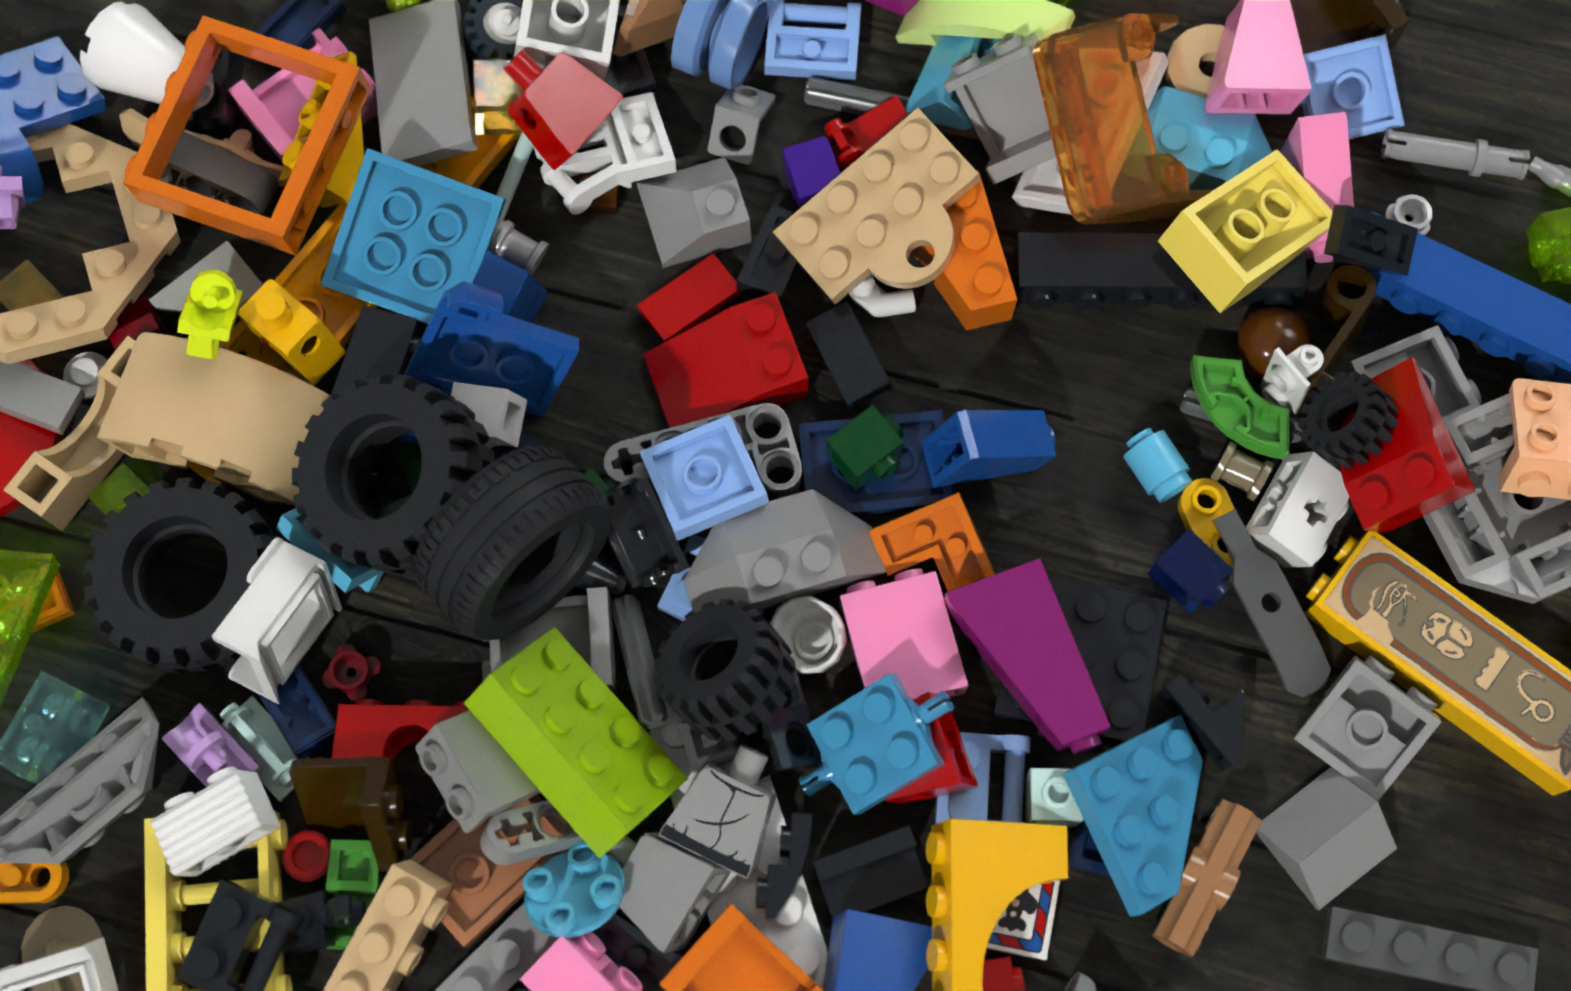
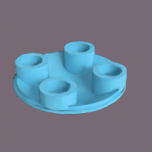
M584 841L573 844L568 851L550 858L540 867L531 869L526 873L522 882L525 890L524 907L529 920L538 930L554 937H560L561 935H565L563 936L565 938L576 937L599 928L617 911L625 893V877L619 863L607 853L599 859Z

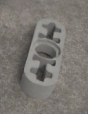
M549 800L493 815L481 835L480 846L484 855L492 862L499 865H511L570 849L573 844L583 841V839ZM552 816L559 819L564 825L565 834L552 836L546 833L541 827L540 818ZM527 825V833L521 834ZM500 830L503 831L506 837L519 835L513 846H510L507 839L498 840L497 835Z

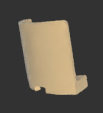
M141 333L134 344L97 438L132 458L156 461L187 469L190 461L215 469L213 479L238 488L265 503L295 506L294 495L299 494V488L292 485V468H298L299 457L294 455L298 440L304 442L309 431L304 427L313 414L319 416L324 408L321 404L330 395L282 370L223 348L219 349L217 359H206L186 354L188 343L186 338L157 333Z

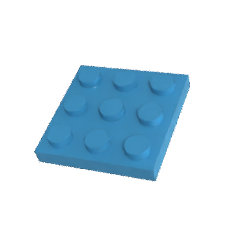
M367 148L320 285L428 324L440 298L446 290L463 281L472 284L487 251H489L506 199Z

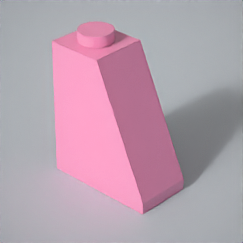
M1240 0L1226 19L1205 102L1206 113L1291 114L1312 90L1290 0Z
M1346 112L1299 117L1280 151L1281 154L1332 211L1334 205L1354 207ZM1328 232L1305 249L1306 259L1314 258L1317 263L1333 261V256L1324 254Z

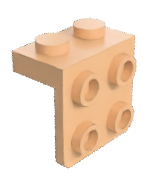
M1524 378L1515 379L1509 389L1515 446L1498 475L1500 492L1522 494L1527 497L1541 496L1571 500V384Z

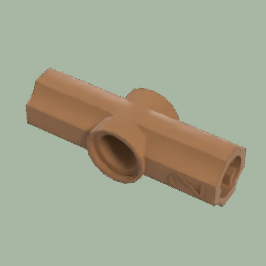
M1224 799L1220 800L1215 807V811L1207 822L1205 831L1197 846L1193 845L1185 856L1179 893L1169 899L1151 934L1160 943L1188 957L1194 956L1205 932L1208 931L1209 924L1216 911H1220L1231 896L1241 873L1238 867L1262 821L1252 811Z

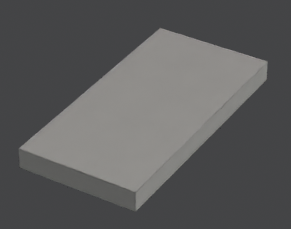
M433 0L369 19L382 154L418 167L478 150L460 4L458 1Z

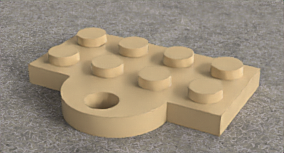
M916 108L775 229L773 233L834 304H837L871 274L879 281L891 287L903 289L920 287L936 279L946 269L952 259L955 249V231L946 210L981 181L979 173L919 108ZM929 246L935 251L934 258L929 265L917 268L909 264V256L915 248Z

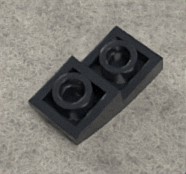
M847 301L805 323L850 410L893 388Z
M792 813L791 826H781L780 857H789V866L768 864V877H757L756 908L766 909V921L776 922L796 890L807 859L813 814Z

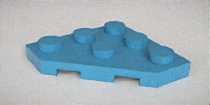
M1181 714L1062 773L1130 917L1144 914L1179 893L1203 759Z

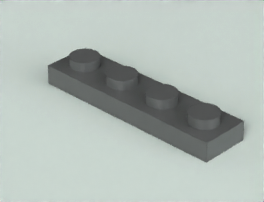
M1329 907L1327 909L1321 959L1473 991H1534L1539 949L1348 909Z

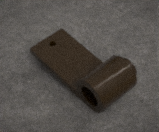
M1345 265L1337 268L1329 277L1319 309L1320 319L1329 330L1337 335L1323 354L1324 361L1321 368L1307 378L1311 385L1298 410L1302 415L1303 413L1300 411L1303 404L1310 405L1312 399L1308 397L1310 393L1315 390L1319 394L1323 390L1321 382L1328 379L1335 383V377L1330 374L1366 322L1377 287L1373 275L1365 268L1356 265Z

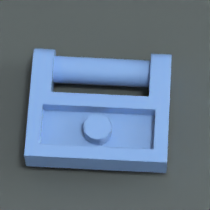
M770 0L765 75L856 81L861 3L848 2L847 7L785 3V0ZM783 22L846 25V30L783 26Z
M960 732L979 787L936 797L935 824L949 819L994 821L987 820L990 752L1005 753L1002 820L996 822L1025 823L1022 822L1025 754L1030 753L1031 737Z

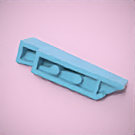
M942 35L938 45H933L905 108L906 113L909 115L916 108H919L932 123L961 130L971 129L973 124L956 91L947 93L943 84L953 71L951 68L952 64L972 53H976L978 58L994 52L993 45L1002 39Z

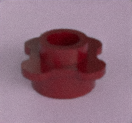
M344 644L337 649L328 670L323 673L322 681L328 689L338 688L347 693V697L351 701L356 702L367 696V686L372 677L377 676L381 672V663L374 656H363L357 652L353 645ZM351 668L356 669V675L353 677H349L347 674Z

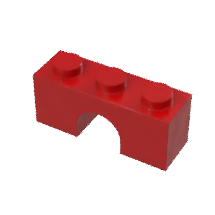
M360 699L355 704H339L332 758L391 757L393 764L400 750L409 744L420 742L435 724L469 711V709L464 704L465 701L456 702L454 706H434V704L424 700H410L405 702L404 705H385L373 699Z

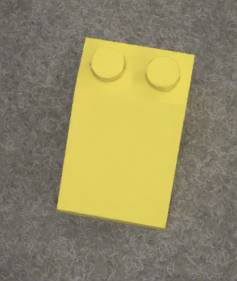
M1277 149L1182 210L1158 242L1216 310L1222 313L1254 291L1329 231L1333 211Z

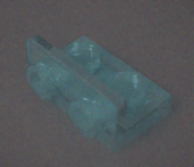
M41 670L0 740V766L38 785L94 738L110 710V705Z

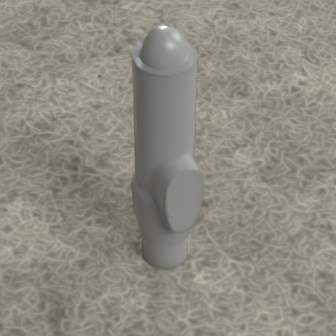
M1535 156L1529 164L1528 170L1535 173L1551 188L1557 189L1571 198V169L1563 165L1546 162Z

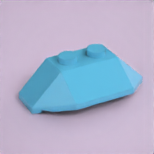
M1165 86L1156 91L1120 173L1201 199L1272 153L1255 114L1206 113V98Z

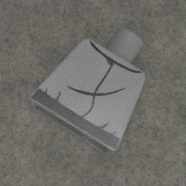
M740 745L729 770L715 763L707 764L661 828L658 836L748 879L755 873L776 800L775 792L757 784L768 757L757 750Z

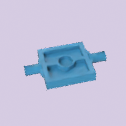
M889 673L808 723L807 727L821 752L823 765L799 778L800 785H807L802 789L811 797L814 793L833 782L841 790L852 814L858 815L944 765L945 763L932 741L929 723L954 710L953 703L946 702L950 700L949 696L944 691H941L923 704L918 705L907 695L897 674Z

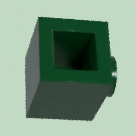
M872 405L826 440V454L854 489L858 490L873 477L880 481L899 467L901 464L899 458L902 456L904 444L901 438L904 437V433L900 425L890 414L886 413L882 416Z

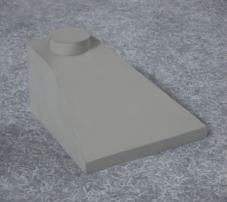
M725 157L681 169L675 173L636 182L663 268L752 242L748 212L737 179Z
M225 241L150 298L149 301L159 311L181 313L194 278L205 270H219L232 278L236 289L243 290L240 308L263 284L230 243Z

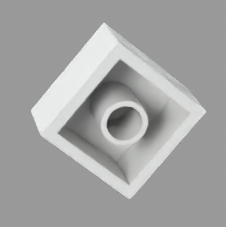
M523 0L514 57L523 49L543 69L559 52H563L605 81L610 64L620 0Z

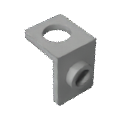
M745 85L735 87L734 91L728 89L715 107L708 152L749 165L753 160L760 122L774 104L776 96ZM726 126H736L741 129L746 138L745 146L740 149L728 147L722 140V129Z

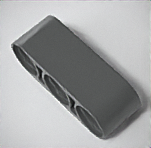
M184 131L160 181L262 216L280 191L279 183L270 171Z

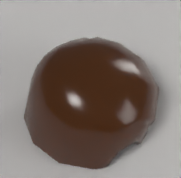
M1279 306L1256 308L1247 315L1245 320H1242L1239 327L1236 359L1242 360L1243 370L1253 379L1262 381L1274 350L1279 347L1287 356L1302 345H1310L1309 329L1295 311Z

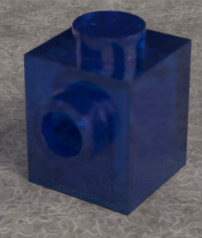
M1188 529L1155 562L1148 575L1192 614L1202 603L1210 609L1230 589L1223 581L1232 572L1233 568Z

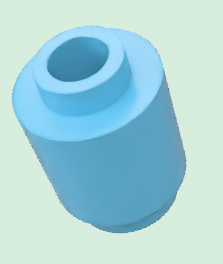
M1147 428L1136 434L1126 443L1130 450L1125 453L1123 458L1149 496L1154 494L1159 503L1174 497L1193 482L1187 474L1190 470L1189 466L1164 430L1154 433L1151 428Z

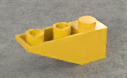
M351 51L331 57L357 66L356 55ZM314 79L315 86L310 99L300 110L298 116L299 128L294 141L286 148L282 158L284 167L278 181L285 185L330 90V84ZM361 112L319 203L323 208L348 203L364 159Z

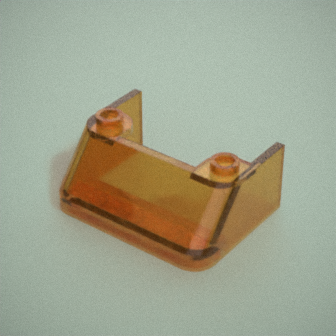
M1129 13L1053 33L1038 40L1034 46L1033 60L1066 202L1073 217L1082 224L1160 220L1180 213L1197 200L1215 190L1189 191L1188 172L1183 163L1170 154H1157L1136 63L1150 58L1153 54L1155 34L1179 24L1177 15Z

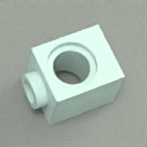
M1031 768L1025 775V823L1076 827L1084 821L1062 774L1070 769Z

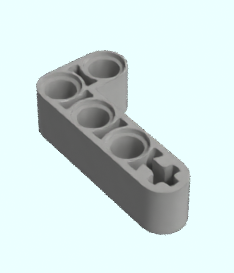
M761 403L623 440L612 445L604 457L605 471L608 477L617 485L630 478H648L652 489L655 490L639 451L730 414L765 488L768 499L775 500L797 494L802 486V465L789 419L781 407L772 403ZM764 423H772L780 428L778 435L770 439L759 437L755 430ZM631 461L634 473L624 475L622 464ZM776 467L788 468L793 473L792 479L784 484L774 483L767 476Z

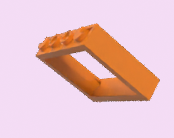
M203 15L197 29L192 31L187 37L185 54L177 70L172 72L167 79L165 95L157 112L153 113L146 123L145 137L137 154L133 155L126 165L123 184L141 203L296 256L370 93L371 87L358 66ZM222 49L331 85L271 218L160 181Z

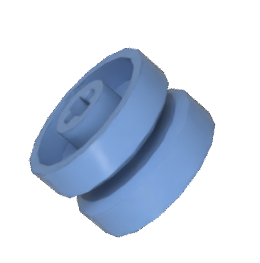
M686 0L673 39L671 52L672 67L695 77H698L708 69L710 82L734 91L735 87L743 84L757 57L768 23L770 0Z

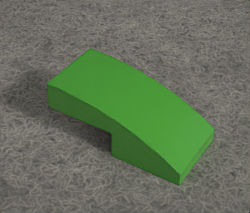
M332 839L325 890L334 895V897L349 895L351 896L352 903L365 901L367 911L384 880V871H379L371 843L367 840ZM359 925L336 929L335 945L326 948L346 950Z

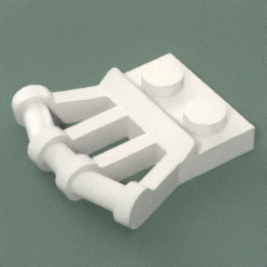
M652 92L623 98L579 149L603 143L605 147L575 153L555 171L534 147L537 159L543 161L541 174L544 182L547 185L553 186L564 198V206L572 214L584 212L591 205L593 199L617 185L632 188L631 182L676 172V160ZM603 169L579 184H576L570 178V176Z

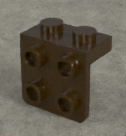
M1297 0L1291 3L1303 54L1385 34L1390 51L1396 46L1410 22L1399 0Z
M391 757L296 759L291 762L289 775L307 827L310 830L317 832H367L379 871H389L392 864L402 862L404 850H410L412 846L413 826L407 815L403 801V791L398 784Z

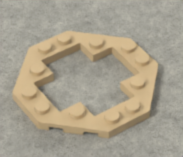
M71 124L25 138L37 163L56 159L66 193L113 182L130 242L82 253L92 291L0 313L1 362L12 364L106 340L118 325L116 318L129 302L135 303L155 276L153 270L165 254L170 256L181 242L173 214L139 202L123 184L126 165L129 159L137 154L136 151Z

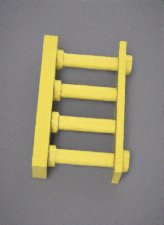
M274 811L281 827L278 830L272 831L271 834L264 836L261 840L255 841L254 844L246 846V848L258 847V878L232 880V882L278 903L282 901L281 850H286L288 829L286 821L280 819V813ZM154 818L144 819L146 991H202L198 988L188 989L187 985L183 984V981L177 979L182 963H184L195 936L188 937L186 932H182L181 911H185L188 905L209 904L219 882L187 885L184 880H181V876H174L170 872V866L166 863V856L162 853V847L158 844V838L154 835L155 829L150 825L151 820ZM266 918L251 951H259L271 924ZM280 953L264 991H293L290 975H284L283 953Z

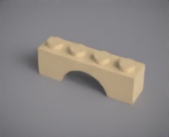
M129 336L124 339L97 373V392L89 411L71 434L55 446L45 450L34 451L4 488L6 493L61 531L65 529L124 454L98 439L97 435L136 342Z

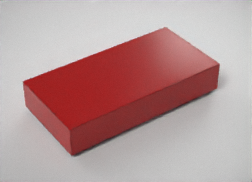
M712 253L640 302L637 308L655 334L664 343L696 326L741 295V291L736 289L737 282L716 255Z

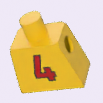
M273 279L267 280L237 312L244 327L252 336L312 386H315L346 353L324 323ZM307 340L309 342L316 341V344L309 352L301 354L302 347Z

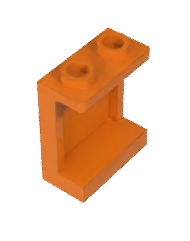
M732 903L728 905L659 983L666 991H825L746 919L747 917Z

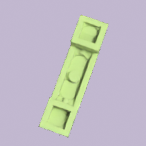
M919 0L905 15L895 38L898 43L937 46L942 35L1004 39L1015 33H1019L1020 37L1023 38L1035 32L1046 54L1059 55L1076 16L1073 10L1047 0Z

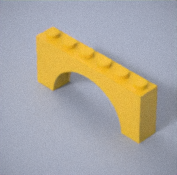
M949 819L932 825V832L928 835L926 842V857L928 862L932 864V885L929 887L926 896L927 913L932 917V939L927 946L926 960L929 970L933 972V991H983L982 977L986 948L993 928L1006 907L1018 895L1036 884H1049L1068 879L1067 826Z

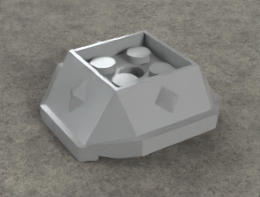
M1506 394L1444 421L1475 488V492L1426 514L1423 518L1458 583L1532 604L1571 588V500L1541 496L1527 497L1530 503V510H1527L1516 503L1514 493L1500 492L1498 475L1515 446L1510 394Z

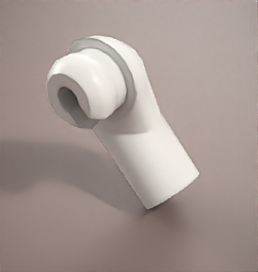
M872 274L849 293L855 304L876 318L916 311L912 289L886 293L875 283Z

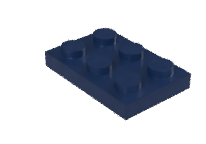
M942 410L891 415L904 433V437L901 438L904 441L902 456L899 458L901 464L886 478L879 481L876 477H873L858 490L854 489L826 454V440L855 418L798 424L805 491L811 489L817 491L856 517L911 512L952 495L951 485L933 488L921 441L944 423Z

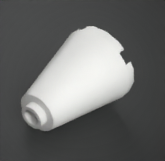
M122 1L115 2L100 11L88 26L85 36L91 38L87 53L82 50L80 51L82 72L92 84L101 89L161 104L165 95L167 79L172 72L177 70L185 54V46L143 6L136 3L127 5ZM210 73L193 111L205 106L211 100L214 93L212 73Z

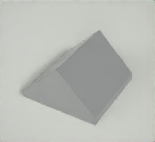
M1332 767L1328 768L1265 817L1256 831L1259 838L1316 910L1324 907L1397 849L1378 801Z

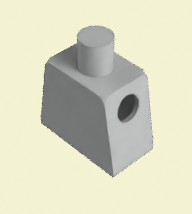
M660 832L645 833L638 843L626 835L607 852L619 863L625 877V893L619 907L661 952L666 953L685 949L731 871L658 836Z

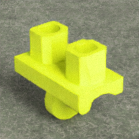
M205 270L200 272L194 278L179 318L177 333L188 334L186 354L212 360L217 359L220 342H229L237 312L241 305L243 290L236 289L232 278L222 271Z

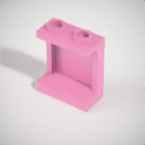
M320 28L312 32L316 45L310 51L328 57L348 52L337 37L329 40ZM285 69L280 70L253 90L243 79L228 89L240 111L282 162L283 154L289 144L294 141L299 128L298 116L300 110L310 99L315 86L314 79ZM361 69L371 87L361 110V122L363 125L378 115L377 101L374 97L376 94L375 83L368 73Z
M920 568L911 569L895 575V582L876 586L875 581H864L849 586L846 589L847 594L840 595L839 607L841 614L844 615L863 689L887 674L892 673L897 674L907 695L912 700L928 691L935 694L944 691L949 698L965 694L968 682L936 571L923 574V570Z

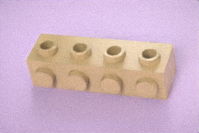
M411 859L392 864L323 991H396L404 975L409 976L420 961L424 952V948L420 946L429 929L434 930L444 917L449 906L446 898L454 884Z

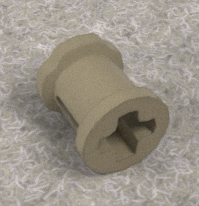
M1230 440L1209 479L1215 481L1221 479L1246 492V498L1254 501L1265 484L1274 463L1269 460L1263 463L1237 449V443Z

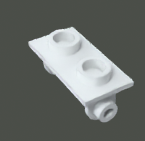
M1306 344L1298 347L1286 356L1279 347L1275 349L1260 384L1264 399L1271 404L1289 408V416L1295 417L1311 385L1307 378L1317 372L1323 364L1324 357L1321 350L1314 345Z

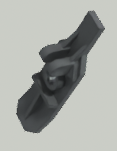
M1236 509L1212 520L1233 564L1232 571L1229 572L1231 583L1252 621L1260 641L1264 644L1273 661L1285 691L1304 698L1325 687L1331 668L1318 638L1277 561L1256 549ZM1265 594H1269L1275 599L1276 607L1273 612H1267L1262 607V598Z

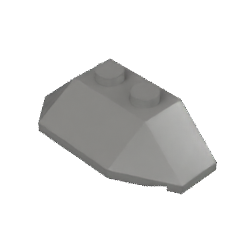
M813 489L769 501L768 504L712 527L684 579L692 610L696 613L701 610L703 604L713 602L715 605H718L722 599H732L735 604L741 600L760 611L781 605L792 597L812 596L884 575L886 573L884 564L869 534V530L872 527Z
M143 697L0 816V863L60 864L71 859L81 849L94 845L103 836L108 826L121 815L135 810L143 802L146 794L152 790L159 731V722L149 703Z

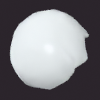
M813 596L792 597L777 607L770 621V625L792 651L790 656L795 660L796 672L801 674L823 673L839 662L847 642V634L842 617L831 605Z

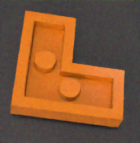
M960 491L869 530V534L888 576L932 557L948 592L995 575Z

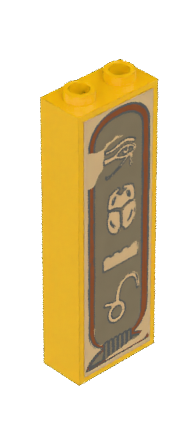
M1367 531L1359 539L1350 535L1333 558L1340 565L1332 576L1329 577L1322 573L1306 594V597L1312 603L1304 612L1305 616L1366 660L1372 655L1395 672L1391 678L1407 691L1413 685L1428 695L1438 704L1434 708L1436 712L1552 796L1571 790V670L1379 533Z

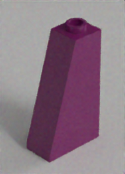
M1040 558L946 593L944 601L948 615L1056 752L1071 748L1073 755H1077L1102 744L1099 736L1104 735L1111 726Z

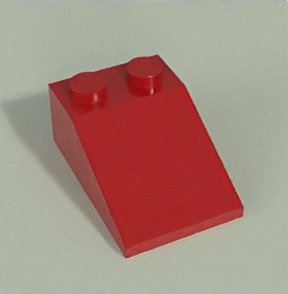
M776 292L732 306L643 354L669 428L761 403H772L780 406L808 396V376Z
M1413 357L1371 378L1394 399L1393 403L1398 408V413L1393 415L1398 420L1397 428H1388L1387 430L1393 435L1389 443L1381 441L1378 447L1383 451L1377 457L1369 452L1367 454L1369 462L1363 465L1354 461V468L1346 469L1340 465L1344 486L1363 529L1367 531L1386 534L1475 492V488L1417 361ZM1357 410L1350 413L1343 420L1338 430L1345 427L1354 418Z

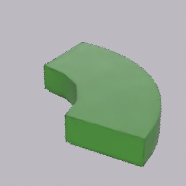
M1193 355L1190 362L1193 388L1201 407L1215 426L1231 440L1248 450L1267 457L1285 460L1289 454V408L1271 404L1255 393L1245 378L1242 360Z

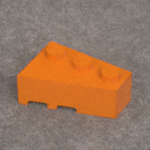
M981 180L946 210L955 231V249L946 269L934 279V285L966 331L1012 320L1017 303L1016 293ZM919 246L912 251V254L917 261L920 259L925 267L932 262L935 251L929 246Z

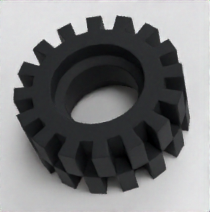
M1349 371L1348 377L1343 372L1335 374V383L1328 379L1321 382L1323 390L1319 394L1313 390L1308 396L1313 400L1312 404H1303L1300 411L1306 416L1305 418L1298 419V427L1303 430L1299 433L1301 439L1323 459L1338 468L1340 465L1346 469L1354 468V461L1360 465L1369 462L1367 457L1369 452L1377 457L1383 451L1378 447L1381 441L1389 443L1393 437L1387 431L1388 428H1397L1398 420L1393 415L1398 413V408L1393 403L1394 399L1364 373L1360 375L1357 371ZM1357 410L1354 418L1345 427L1338 430L1343 420L1350 413Z

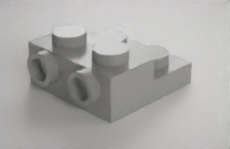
M1438 325L1352 360L1346 367L1348 372L1357 371L1360 375L1364 373L1372 378L1413 357L1417 361L1443 421L1481 406V395L1478 387L1471 379H1466L1458 364L1459 354L1455 344L1449 337H1444Z
M1355 655L1326 691L1322 701L1296 732L1294 739L1379 801L1440 725L1441 720L1437 714L1432 712L1438 704L1428 695L1413 685L1405 692L1390 681L1395 672L1372 655L1364 662Z

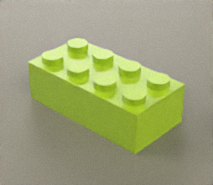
M556 627L549 630L490 673L464 702L467 708L599 859L688 780V777Z

